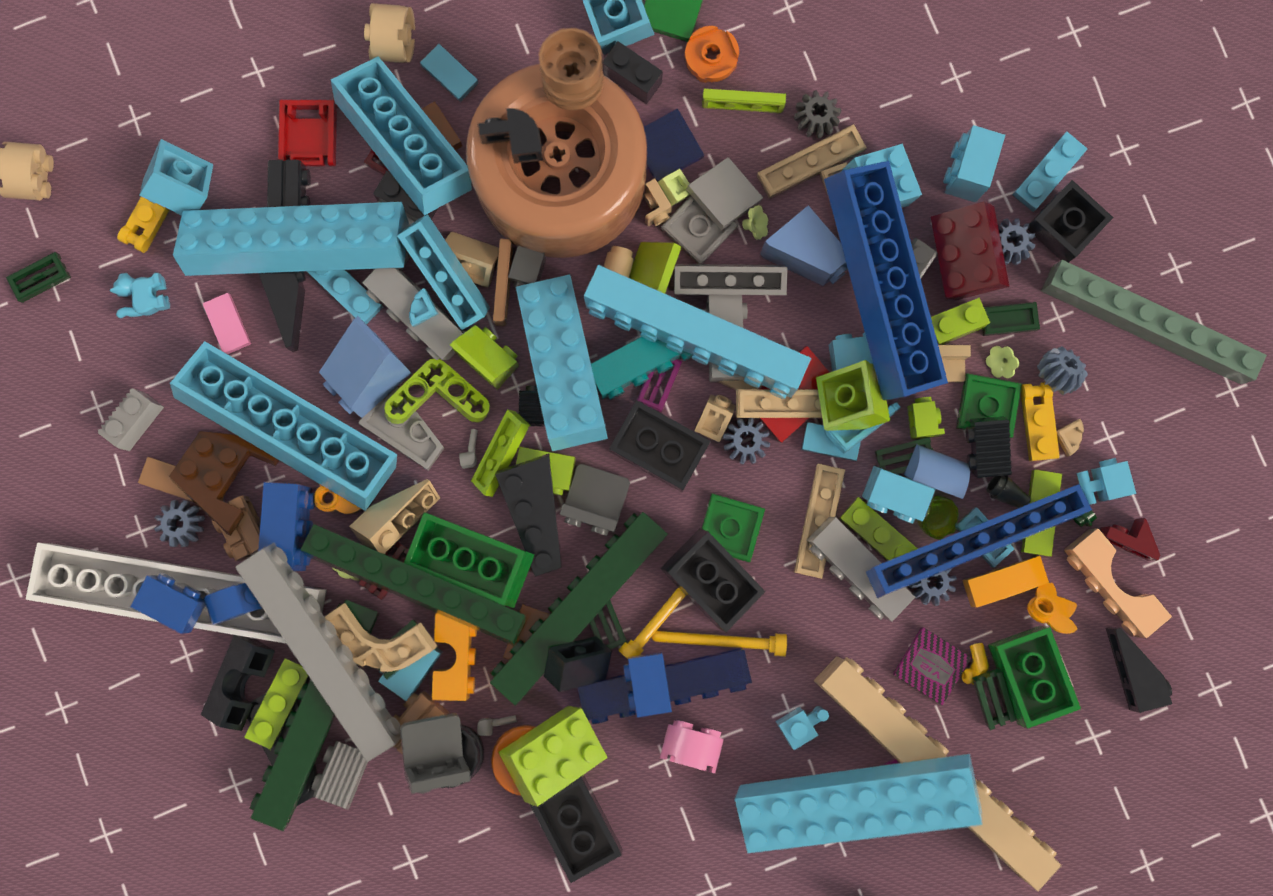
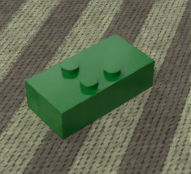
M424 512L404 563L500 605L514 608L535 554Z

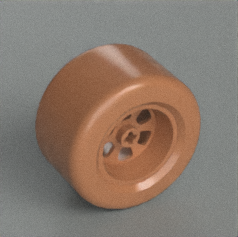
M535 64L520 69L501 80L488 92L478 106L472 118L466 142L469 176L487 218L494 228L503 237L510 239L514 245L545 253V257L552 258L585 255L600 249L614 240L624 231L637 213L646 184V134L634 104L626 93L608 77L603 75L604 85L601 95L593 104L583 109L567 110L559 108L549 101L543 90L540 64ZM506 108L519 109L530 115L538 126L540 136L545 135L547 139L546 143L542 146L543 160L539 161L540 170L532 176H525L521 163L514 164L510 141L482 144L478 123H485V120L489 118L508 120ZM556 131L573 133L568 140L556 137ZM585 140H589L594 147L595 156L592 158L578 157L575 150L576 146ZM559 154L562 161L557 162L554 156ZM576 168L590 174L589 179L579 188L575 187L569 178L571 172ZM547 177H555L560 180L561 191L559 194H550L541 190V186Z

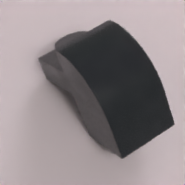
M506 108L508 120L489 118L485 120V123H478L482 144L510 141L514 164L543 160L538 126L533 118L524 111Z

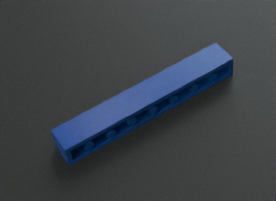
M1080 484L874 566L866 571V574L878 599L1077 518L1092 509Z

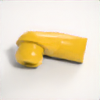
M983 643L969 646L973 663L970 668L965 669L961 674V678L966 684L974 685L972 678L986 673L989 669Z

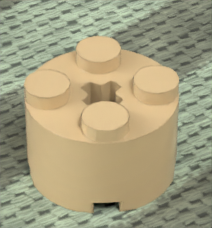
M371 3L369 9L370 24L366 23L364 28L365 40L370 41L369 59L372 60L379 56L385 62H410L415 45V39H411V30H415L412 8L401 5Z
M3 142L2 144L5 148H0V179H2L3 188L0 187V195L4 198L38 201L43 198L49 199L51 196L50 182H47L48 172H52L54 167L52 155H47L44 147L40 144Z

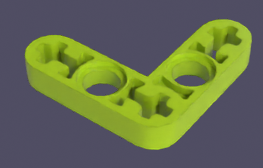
M430 359L387 400L384 408L385 417L389 422L401 424L437 392L468 420L477 423L486 419L490 405L489 401L447 363L441 359ZM430 368L433 370L441 369L440 377L434 375L428 384L426 379L430 376ZM453 384H458L462 386L464 393L461 396L455 397L449 393L448 388ZM412 385H420L425 393L421 397H413L409 394L408 389ZM468 394L471 395L469 402L474 406L482 405V413L479 411L471 412L472 405L466 400ZM405 398L407 403L402 407L403 414L401 415L398 412L394 415L391 414V406L399 407Z

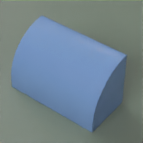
M916 444L904 475L913 481L963 499L969 484L970 468L963 461Z

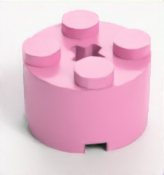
M674 720L673 725L668 724L660 758L667 760L668 755H671L669 760L671 762L704 771L709 766L707 772L715 773L724 740L720 738L721 732L708 728H701L700 732L692 730L693 724Z

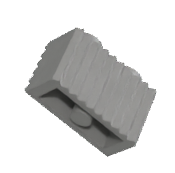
M130 389V393H126V398H123V402H119V407H116V411H112V416H108L109 420H105V425H101L102 429H98V434L118 449L130 451L164 407L145 392Z
M336 741L334 747L330 745L325 753L323 762L327 763L323 774L318 773L312 785V790L315 791L313 797L349 810L368 762L359 749Z

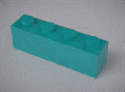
M640 337L593 362L591 367L596 388L602 399L609 397L612 400L624 393L623 388L631 384L637 387L648 381L647 375L649 373L658 371L661 374L673 367L672 361L678 360L681 357L685 361L693 355L683 350L681 354L676 353L666 347L667 343L656 339V342H651Z

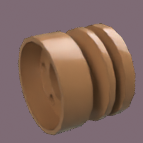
M560 29L550 34L542 43L539 51L543 90L547 98L557 107L567 110L583 109L593 104L601 95L604 85L600 45L595 37L580 29Z

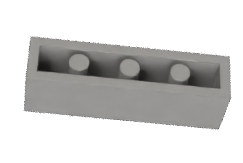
M675 264L674 294L787 295V266Z
M399 268L375 269L363 281V284L368 288L366 291L367 295L376 303L383 302L388 307L386 313L396 322L401 320L408 326L406 332L416 341L421 339L428 346L425 350L434 359L438 360L441 358L442 360L449 361L455 354L450 344L464 334L465 331L461 330L458 324L433 300L432 302L439 314L413 327L410 323L409 312L415 295L421 289Z
M829 517L807 539L812 545L809 550L820 561L825 558L831 565L829 568L831 573L840 581L844 578L851 585L849 588L850 592L859 600L864 598L871 605L868 608L870 612L879 620L884 618L892 622L915 598L905 587L877 599L866 571L882 563L836 517Z

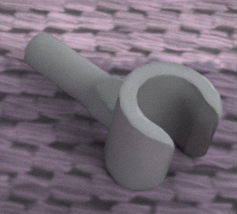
M471 429L468 452L459 453L460 465L463 469L472 468L477 464L475 445L478 430Z
M516 716L500 719L482 718L478 721L477 733L481 736H491L493 726L517 722Z

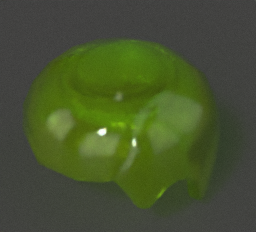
M933 496L924 520H917V523L924 534L937 540L944 539L945 536L955 532L959 519L958 507L949 498Z

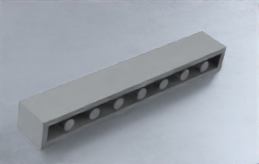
M272 543L237 565L235 568L365 760L369 762L396 745L401 739L400 723L396 718L391 717L385 708V702L381 695L375 693L370 686L367 674L362 669H359L353 661L351 650L341 643L336 635L337 632L334 625L326 620L321 613L318 601L308 594L304 588L301 576L294 572L287 563V556L284 551L277 547L275 543Z

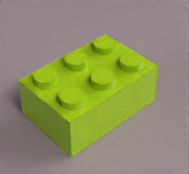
M573 706L565 707L498 752L524 802L537 807L608 758L582 708Z

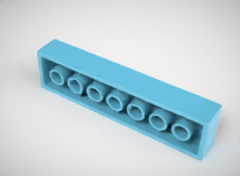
M402 202L189 210L182 212L173 257L185 276L404 268L406 248L397 235L409 226V221Z
M600 265L597 266L584 294L586 308L590 309L589 314L602 320L606 316L615 320L614 324L621 329L630 331L633 328L641 332V337L651 342H656V339L667 343L666 347L676 353L681 354L683 350L692 354V359L701 364L707 365L710 362L718 365L720 372L729 376H733L734 373L744 377L745 383L757 388L760 385L771 389L770 393L781 399H785L786 396L792 398L798 390L811 360L806 355Z
M205 341L170 382L173 397L364 511L367 510L396 469V453Z
M970 754L740 785L735 797L747 853L982 825V808Z

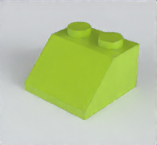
M475 325L455 339L450 346L461 359L498 390L519 367L518 362L515 360L518 356L508 346L505 345L501 348L494 342L497 337L488 328L484 327L481 330Z
M867 360L816 377L824 430L867 429L890 421L887 400L883 401L874 365Z

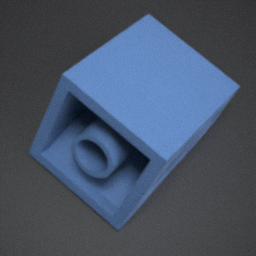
M809 206L768 238L760 253L764 259L777 265H785L787 270L822 286L829 281L834 284L848 270L841 242Z
M359 316L352 321L319 371L326 380L323 383L324 387L333 396L338 394L342 398L339 404L349 414L354 411L361 418L412 374Z

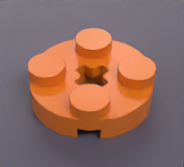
M705 26L696 30L691 35L685 49V63L688 70L698 81L703 83L718 82L726 79L736 69L739 46L735 37L730 32L720 30L716 26ZM711 48L713 52H719L715 60L705 57L707 49Z

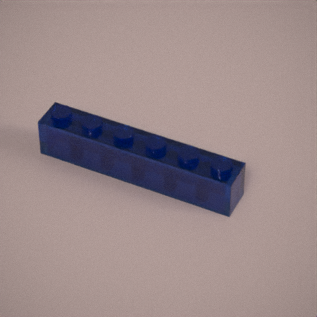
M743 648L664 665L670 702L674 701L675 705L691 702V697L702 695L703 699L719 696V690L728 688L730 693L747 689L746 684L752 683ZM625 674L577 687L582 710L587 719L591 720L592 724L606 722L610 715L619 714L620 718L636 715L635 710L630 711L628 694L633 693L632 681L626 682Z

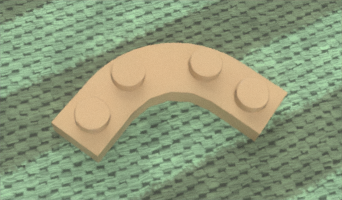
M345 603L325 616V619L334 625L337 632L336 635L341 643L351 650L353 661L362 667L367 665L378 668L381 672L400 670L413 664L437 647L421 622L399 637L384 640L369 635Z

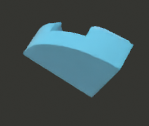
M425 288L415 295L411 304L409 319L413 327L439 314Z

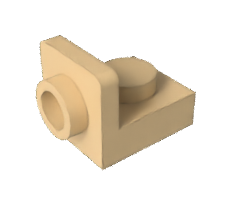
M653 179L646 183V194L643 195L648 206L651 209L655 208L654 211L645 216L647 226L655 224V226L661 225L669 219L668 215L671 214L672 206L656 179Z
M710 395L695 428V432L720 442L736 406L725 396Z

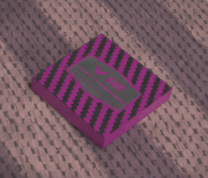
M921 627L893 675L943 706L972 657L926 628Z

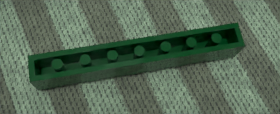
M641 512L639 515L633 513L623 524L627 529L620 536L615 533L604 545L608 550L601 558L597 554L585 566L589 570L581 579L577 575L567 586V589L570 591L563 600L558 597L548 608L551 612L544 621L539 618L528 630L532 635L525 643L520 639L509 651L513 656L505 664L500 661L490 672L493 676L490 684L513 705L516 706L544 674L549 647L573 642L668 535L644 512Z
M313 524L301 548V551L311 559L512 646H515L526 621L524 614Z
M345 600V604L359 624L371 635L380 613ZM312 680L309 684L304 683L297 698L301 700L300 706L297 711L292 710L286 723V727L290 728L286 738L281 737L274 750V754L278 755L273 766L268 765L262 777V782L266 784L261 794L258 792L255 794L249 808L253 810L250 819L284 831L289 825L336 716Z

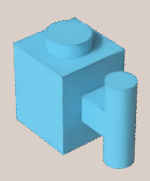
M1116 458L1099 462V468L1091 469L1093 481L1090 480L1088 470L1077 473L1079 484L1089 505L1096 503L1094 495L1096 491L1099 502L1136 494L1128 461L1117 463Z
M816 706L813 711L805 714L804 710L798 707L775 722L790 747L795 750L818 736L813 726L821 721H826L829 718V713L821 706Z

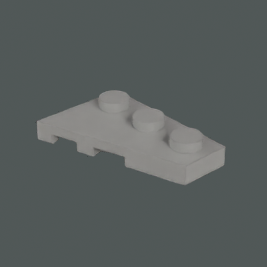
M396 387L368 412L358 424L429 471L444 450V447L416 411L401 424H392L386 419L384 414L385 403L399 389ZM405 398L399 407L391 406V414L394 415L397 412L401 415L403 414L402 407L407 403Z

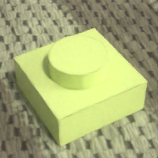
M680 169L658 181L671 206L690 196L686 190L690 183Z

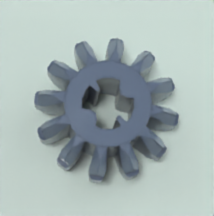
M1007 218L1001 222V225L998 224L1005 265L1009 264L1010 261L1014 265H1018L1021 259H1028L1030 257L1029 251L1035 248V244L1030 241L1035 237V233H1027L1026 230L1029 228V224L1021 227L1019 218L1013 220L1012 223ZM1007 239L1009 241H1014L1015 245L1013 243H1008Z
M1063 346L1057 349L1053 348L1051 351L1049 350L1043 355L1037 366L1040 371L1038 376L1045 380L1044 385H1049L1053 392L1058 390L1062 395L1072 393L1080 388L1088 373L1085 370L1086 364L1079 360L1080 356L1074 355L1072 349L1067 351Z
M738 418V428L733 424H729L727 427L734 435H723L724 440L731 441V443L723 447L724 450L734 449L729 458L733 460L738 454L741 455L739 463L742 465L746 461V456H748L751 464L756 463L755 454L761 458L766 455L759 447H770L769 442L762 441L763 438L770 435L769 432H759L764 425L762 422H759L755 428L752 427L753 418H748L746 426L742 418ZM743 434L744 437L750 435L752 437L750 443L753 446L750 448L749 445L743 447L740 444L742 442L740 436Z
M173 500L170 503V507L163 505L161 511L164 515H156L154 517L155 520L161 521V525L154 528L156 532H163L160 540L162 542L169 540V546L177 547L178 544L181 547H188L189 540L197 542L198 536L195 532L204 531L202 526H198V522H202L205 519L204 516H196L200 508L198 506L190 507V501L183 500L181 504L177 500ZM177 520L183 521L182 528L176 526Z
M949 569L932 576L937 579V581H934V583H937L936 587H928L927 582L930 581L924 579L908 586V588H917L913 595L915 598L922 596V604L927 605L931 600L934 606H938L940 598L944 601L950 600L946 591L955 592L956 588L949 585V581H955L957 578L956 576L947 575L951 571Z

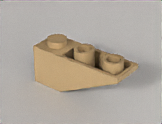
M426 479L370 506L349 527L361 544L385 554L423 516V513H426L440 499V496L430 480Z

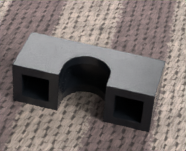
M234 635L201 715L220 728L242 731L253 706L245 698L246 682L252 675L265 677L275 650L256 639Z

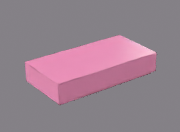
M226 293L202 303L222 352L230 354L251 345L231 294Z

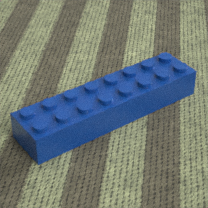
M884 161L851 168L825 178L824 182L883 401L905 397L948 383L890 162Z

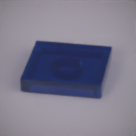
M678 109L644 126L647 142V167L657 182L674 171L682 170L704 158L703 151Z

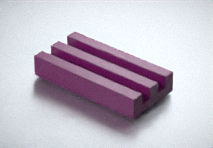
M680 360L672 361V364L675 366L659 405L655 404L654 401L667 371L659 374L648 401L644 399L654 371L647 375L649 380L643 383L637 400L662 413L682 364Z

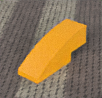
M1041 556L1032 557L962 580L970 606L976 608L1049 583Z

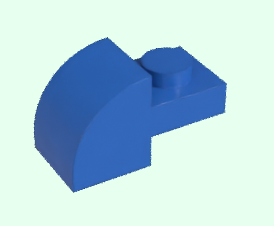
M246 583L237 586L233 585L204 597L212 626L262 609V606Z

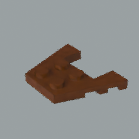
M200 431L169 477L226 534L231 536L243 518L244 513L241 509L221 501L222 497L249 456L276 466L279 460L238 435Z

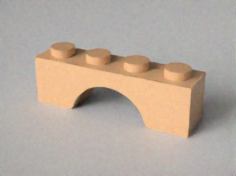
M1098 528L1088 529L1064 549L1068 555L1067 561L1075 570H1080L1085 575V582L1088 587L1095 593H1100L1105 599L1103 601L1104 606L1112 614H1117L1123 621L1121 624L1123 629L1130 636L1147 638L1172 617L1154 595L1141 594L1130 596L1116 585L1111 573V563L1116 549Z

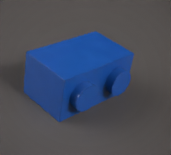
M166 574L147 575L130 607L181 634L191 633L206 606L205 601L200 598L201 593L188 586H185L183 589L175 585L176 580Z
M657 652L628 657L629 664H625L623 667L626 682L632 681L633 693L628 694L630 711L636 710L637 718L672 712L663 653Z

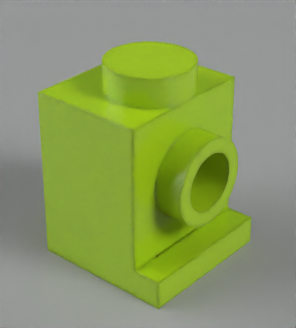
M931 397L914 399L915 403L907 407L911 439L938 437L945 434L944 428H938V424H941V412L939 408H936L935 401H932Z

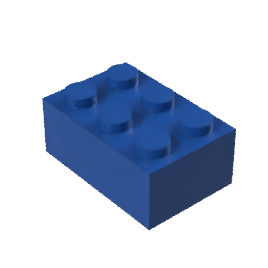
M264 482L258 551L275 543L286 554L287 563L293 571H306V566H309L311 558L307 557L301 551V548L313 526V522L309 521L310 509L313 510L315 505V494L311 493V487L299 484Z

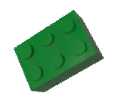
M1037 626L988 644L996 668H999L1003 673L1016 722L1019 726L1028 729L1081 709L1050 627Z

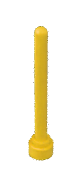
M677 588L634 641L625 642L618 651L627 659L628 657L639 656L644 651L642 649L643 646L686 595Z
M656 631L651 637L654 642L764 649L768 650L769 653H774V656L786 657L787 634L775 633V636H769V638Z

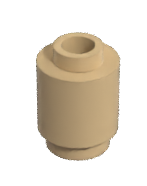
M612 246L611 251L607 252L604 267L629 278L634 261L632 258L633 252L627 248Z

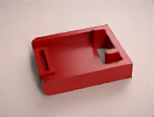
M279 100L278 160L285 161L287 157H290V160L302 161L305 166H325V157H328V165L336 166L337 104L334 100ZM296 110H319V115L322 119H296Z

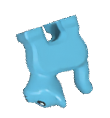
M128 273L119 274L110 292L117 294L119 297L132 295L133 307L119 309L116 312L117 317L149 316L160 310L170 309L168 296L164 297L163 294L156 296L157 291L167 289L165 278L160 273H154L152 277H139L136 279L132 278Z

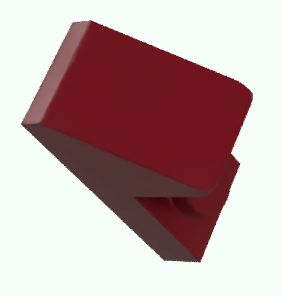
M1145 518L1135 519L1130 532L1128 529L1116 524H1112V527L1100 528V531L1112 545L1147 561L1159 560L1160 553Z

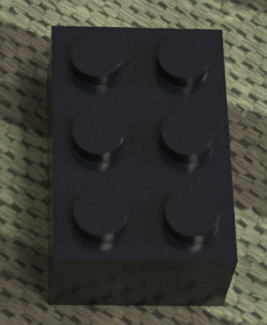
M636 400L612 442L609 452L683 492L711 441Z
M700 528L660 568L706 617L724 632H727L766 592L708 531Z
M584 775L538 807L530 804L570 883L622 856V846Z

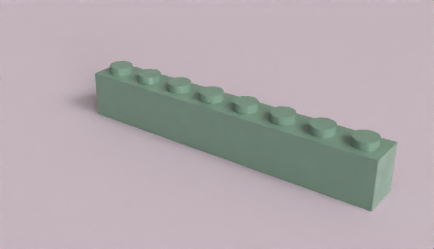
M1064 260L1052 266L1041 289L1043 293L1240 385L1257 379L1267 356Z

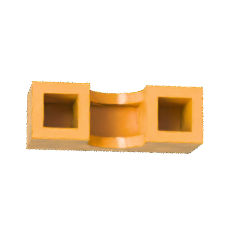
M435 613L434 642L450 644L456 652V662L450 669H436L433 671L432 700L467 701L470 698V694H474L475 677H470L471 665L476 663V648L471 647L472 637H476L477 630L438 613Z

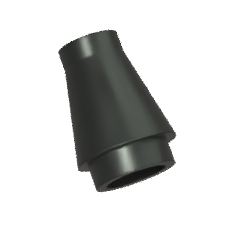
M1008 475L994 476L987 486V492L992 499L1017 508L1026 506L1030 502L1031 497Z

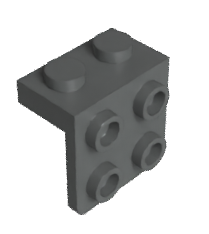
M580 464L576 468L560 515L565 517V523L580 527L581 523L592 526V532L607 536L608 531L614 533L630 481L625 477Z
M451 713L405 722L401 725L404 776L411 794L427 793L432 789L446 786L456 787L461 783L470 782V770L463 758L461 725L458 714Z

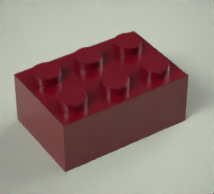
M983 201L930 217L946 298L960 300L1010 287L993 205Z

